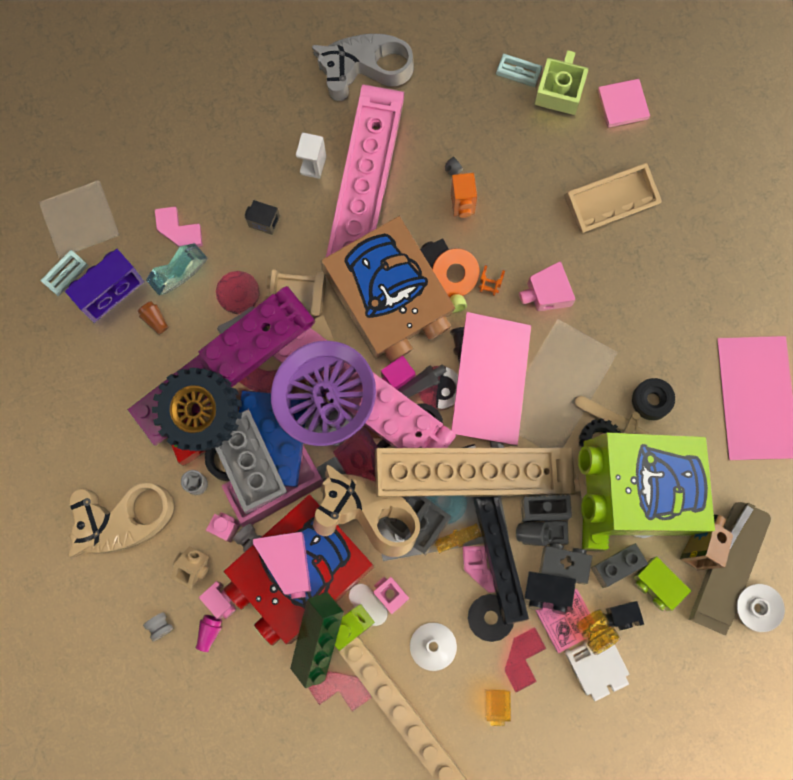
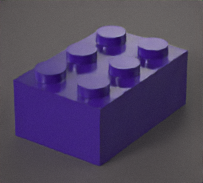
M116 249L107 253L100 263L90 267L79 280L71 282L65 293L95 323L145 281L124 255Z

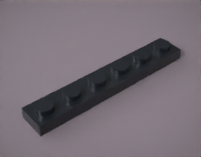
M498 496L473 497L504 625L527 621L529 616Z

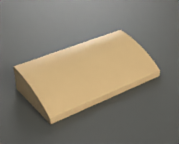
M647 163L569 191L564 195L571 214L582 233L662 203Z

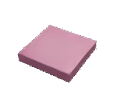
M639 79L598 87L597 91L608 128L644 121L650 118Z

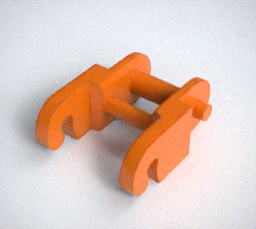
M485 265L480 279L482 285H479L478 288H481V293L483 290L493 292V296H495L496 293H499L497 287H501L505 271L502 270L501 277L497 281L488 279L485 275L487 265ZM485 281L496 284L495 288L485 286Z

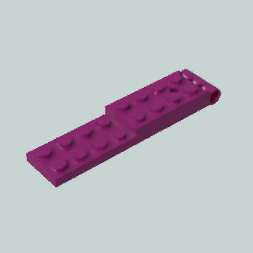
M285 286L198 351L199 355L181 369L190 370L189 368L196 367L217 372L223 375V378L228 379L232 383L230 386L233 387L299 335L310 329L316 321L292 290ZM266 326H270L268 331H264ZM159 385L127 409L154 446H157L167 438L161 437L158 431L162 428L161 426H155L153 419L158 418L157 413H152V406L158 407V401L153 400L155 394H161L162 392L158 388ZM198 403L192 406L194 416L200 413Z

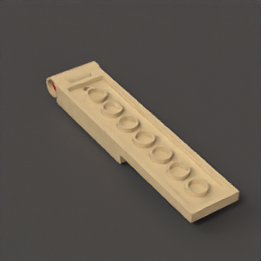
M572 448L375 449L376 497L553 496L558 494H575Z

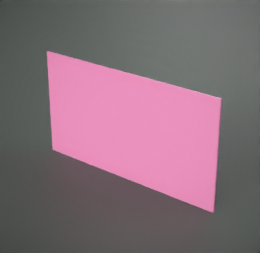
M466 312L451 429L455 434L518 445L531 325Z
M786 336L717 338L729 460L793 459V394Z

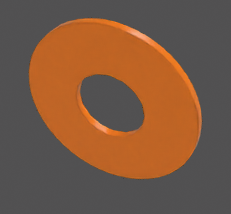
M454 248L443 252L435 260L432 267L433 272L449 297L454 294L466 295L475 287L479 278V265L476 258L464 249ZM452 264H460L465 270L464 277L459 282H451L447 278V270Z

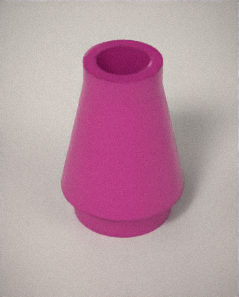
M204 615L203 619L200 620L197 645L195 647L197 650L209 652L210 647L222 629L221 619L211 615Z

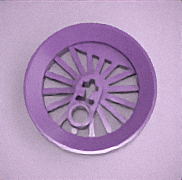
M335 341L309 343L292 352L277 370L271 388L272 409L280 426L294 439L313 446H330L352 437L364 426L370 417L376 399L375 378L367 361L352 347ZM344 363L349 364L350 367L338 379ZM335 366L330 378V367ZM323 370H324V381H323L322 376H321V374H320V372L323 371ZM357 371L360 377L344 384ZM315 374L318 383H316L310 376ZM306 378L314 386V388L302 384L299 381ZM362 384L363 386L362 392H345ZM293 386H296L311 393L291 394ZM325 391L328 392V393L326 394V396H327V399H328V401H329L330 403H328V402L323 398V397L325 396V394H324ZM341 398H362V403L359 406ZM290 400H307L291 408ZM341 404L358 411L353 419L343 410ZM306 408H309L298 420H296V418L294 417L295 413L300 412ZM333 411H338V417L330 421L329 415ZM315 413L308 430L303 428L302 425ZM322 418V433H317L315 430ZM346 419H347V420L349 421V423H348L347 425H345L344 427H341V426L344 425V423L346 422ZM329 426L336 428V431L329 432Z

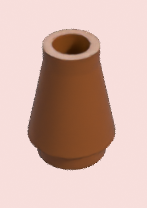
M150 301L138 309L139 318L155 330L158 335L169 328L157 304Z

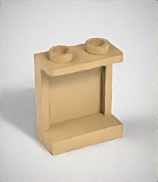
M272 269L271 276L267 277L269 296H265L264 300L272 294L275 295L283 287L288 286L314 319L322 315L326 287L325 273H316L315 277L281 274L277 272V269Z

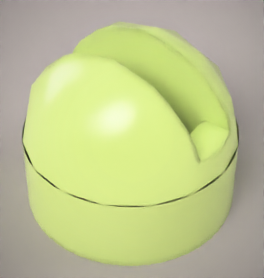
M454 294L450 297L455 306V310L452 313H458L467 308L466 300L462 295Z

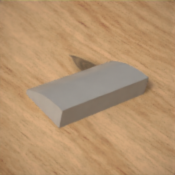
M249 409L242 412L241 419L236 420L235 424L239 426L236 431L230 433L232 437L228 441H223V445L215 448L246 514L287 493Z

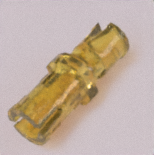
M477 523L459 531L455 529L452 531L453 533L437 539L435 546H438L437 551L440 554L456 546L460 548L464 543L478 537L480 538L482 535Z

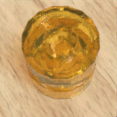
M601 609L592 612L576 624V628L581 636L589 639L587 645L594 655L606 651L621 639L614 627H608L609 620Z

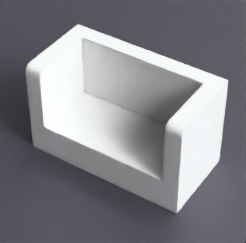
M302 132L296 152V157L303 159L300 169L301 175L321 178L326 160L323 137Z

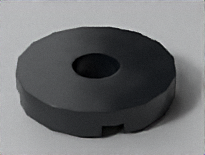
M483 595L476 599L469 608V628L481 640L489 642L502 640L509 635L514 626V623L504 625L497 595ZM488 611H493L497 614L498 619L494 625H489L485 622L484 616Z

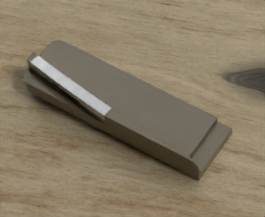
M738 502L733 504L724 529L731 530L733 535L726 566L724 568L707 570L688 620L725 636L727 635L737 611L738 597L746 588L771 522V517L767 512L755 508V505L750 503Z

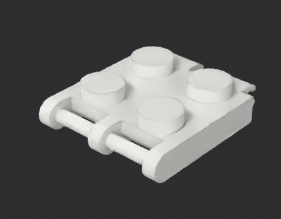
M607 630L602 632L603 635L591 641L588 639L583 641V645L571 651L569 649L565 650V654L585 695L591 694L594 701L610 694L607 688L608 685H610L614 692L629 685L626 676L630 674ZM604 639L606 640L605 642L600 643V644H598L597 646H595V647L592 648V645H594V644H596V643H598V642H600V641H602V640H604ZM584 649H587L586 651H584V652H582V653H580V654H578V655H576V656L573 657L574 654H576V653H578V652H580V651H582V650H584Z

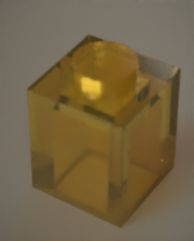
M485 690V720L491 721V726H505V722H511V691Z

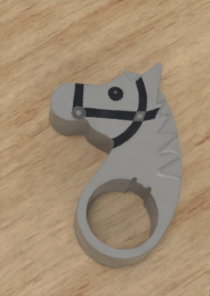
M362 34L338 40L328 46H312L313 53L318 58L319 69L323 70L327 75L329 95L336 101H343L348 97V86L353 83L358 74H363L386 86H399L407 82L414 71L411 47L405 41L391 35ZM390 54H398L407 59V63L395 71H387L377 65V61L381 57L383 58Z

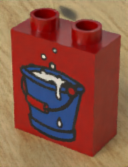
M310 494L261 537L297 532L304 534L311 592H306V597L291 599V595L283 593L254 544L223 571L231 580L223 588L224 592L241 610L249 603L253 605L262 616L254 626L272 646L280 639L285 644H292L298 638L307 599L328 592L335 602H338L374 568L369 559L338 525L329 536H321L314 530L315 512L320 505Z

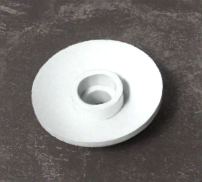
M754 584L748 586L740 593L737 600V613L742 623L749 629L757 632H768L778 627L782 622L785 606L782 597L775 589L764 584ZM756 604L761 606L760 612L755 611L754 606Z
M424 624L412 635L410 641L411 656L416 664L423 669L429 671L444 669L453 661L456 655V639L453 633L442 624ZM431 642L438 644V649L434 652L429 649Z

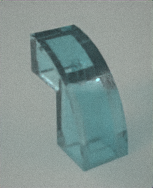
M195 243L180 246L170 263L153 268L146 281L159 296L166 294L189 280L204 265L208 258Z

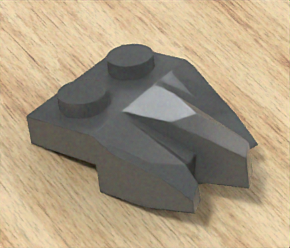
M425 496L405 497L406 502L412 507L420 522V531L413 547L426 556L452 516L433 504ZM388 517L383 520L404 541L411 537L408 526L401 520Z

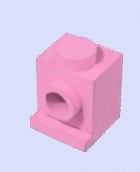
M221 512L219 516L213 515L206 531L231 543L241 524L238 520Z
M383 577L374 585L376 590L373 593L391 614L409 600V597L392 577L389 579ZM387 590L394 591L395 595L393 598L389 599L386 597Z
M218 581L209 587L199 599L217 619H222L223 617L227 619L236 611V608L224 590L221 591L220 588L223 585Z

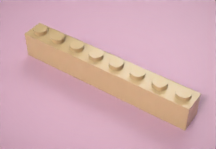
M360 637L355 638L340 650L341 656L434 780H467Z

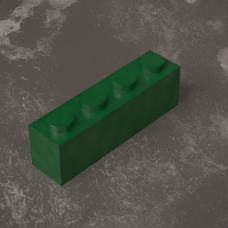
M328 592L307 599L290 667L305 689L325 681L344 613Z

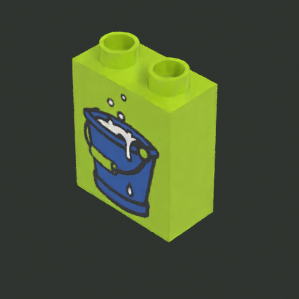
M605 433L584 441V446L578 455V466L581 473L586 475L587 494L582 499L581 512L583 519L589 523L590 535L690 536L715 531L706 437Z

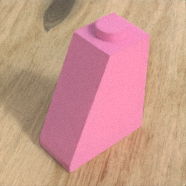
M297 532L253 539L254 546L283 593L291 595V599L306 597V592H311L304 534Z

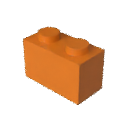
M474 173L452 175L451 200L454 217L467 218L475 214L477 191Z

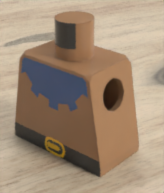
M714 514L715 531L691 535L680 560L697 570L724 568L733 539L732 533L723 528L726 519Z

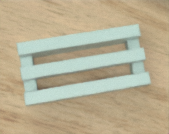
M503 53L496 75L535 87L542 66ZM504 62L516 65V67L505 64ZM523 68L535 71L536 73L523 70Z
M70 250L40 281L59 296L88 267V264ZM74 258L75 260L50 284L49 281Z

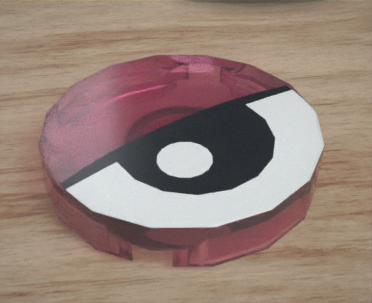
M446 366L444 367L447 372L438 377L439 384L418 393L423 403L431 405L437 410H446L455 405L458 374Z

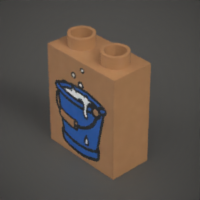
M400 215L321 260L323 273H325L326 278L375 359L385 354L390 363L413 350L408 341L409 339L424 332L428 340H431L452 327L447 317L455 310V306Z

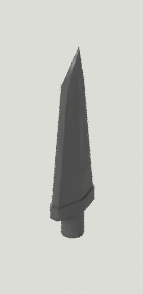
M443 364L435 369L429 365L425 370L398 389V391L409 398L439 384L438 377L446 373L447 370Z

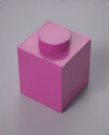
M401 356L381 370L382 379L396 390L416 376L415 371L404 356Z

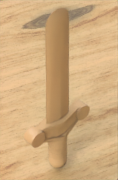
M579 396L575 399L577 407L599 419L612 421L611 424H616L617 428L622 430L623 433L649 434V432L638 427L640 418L638 412H634L629 420L586 397Z

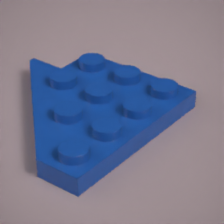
M242 391V407H239V413L249 409L284 486L298 487L303 443L287 434L278 423L272 409L271 393ZM290 400L291 408L307 400ZM307 408L294 414L296 420L307 411Z

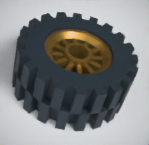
M196 367L189 368L190 370H178V375L170 374L167 377L168 383H161L158 388L162 392L161 394H155L153 400L158 401V407L152 406V413L158 414V418L153 419L155 426H161L162 428L158 431L161 437H168L166 442L170 445H177V448L182 450L206 451L212 450L211 448H218L223 445V441H228L232 437L230 433L236 431L239 426L235 423L237 419H241L242 413L238 412V407H242L241 400L236 398V395L239 394L237 389L230 386L232 383L217 372ZM198 403L200 406V413L197 416H194L192 413V406Z

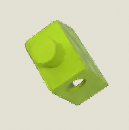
M362 604L342 617L335 646L339 651L375 623Z

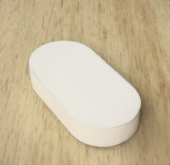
M357 584L353 586L349 593V599L353 606L357 607L362 604L374 620L373 626L383 624L388 616L387 609L367 585Z

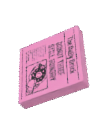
M577 589L574 592L572 613L567 612L565 615L552 612V609L548 608L535 610L557 653L600 632Z

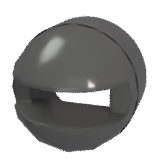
M452 157L447 161L445 171H449V175H456L463 171V167L455 157Z

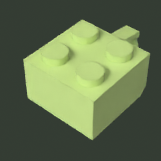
M567 50L565 61L547 58L535 105L572 115L576 114L589 69L572 64L576 52Z

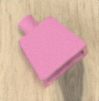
M561 262L532 275L527 283L529 289L519 292L521 303L524 305L534 301L537 311L571 307L575 302V296Z

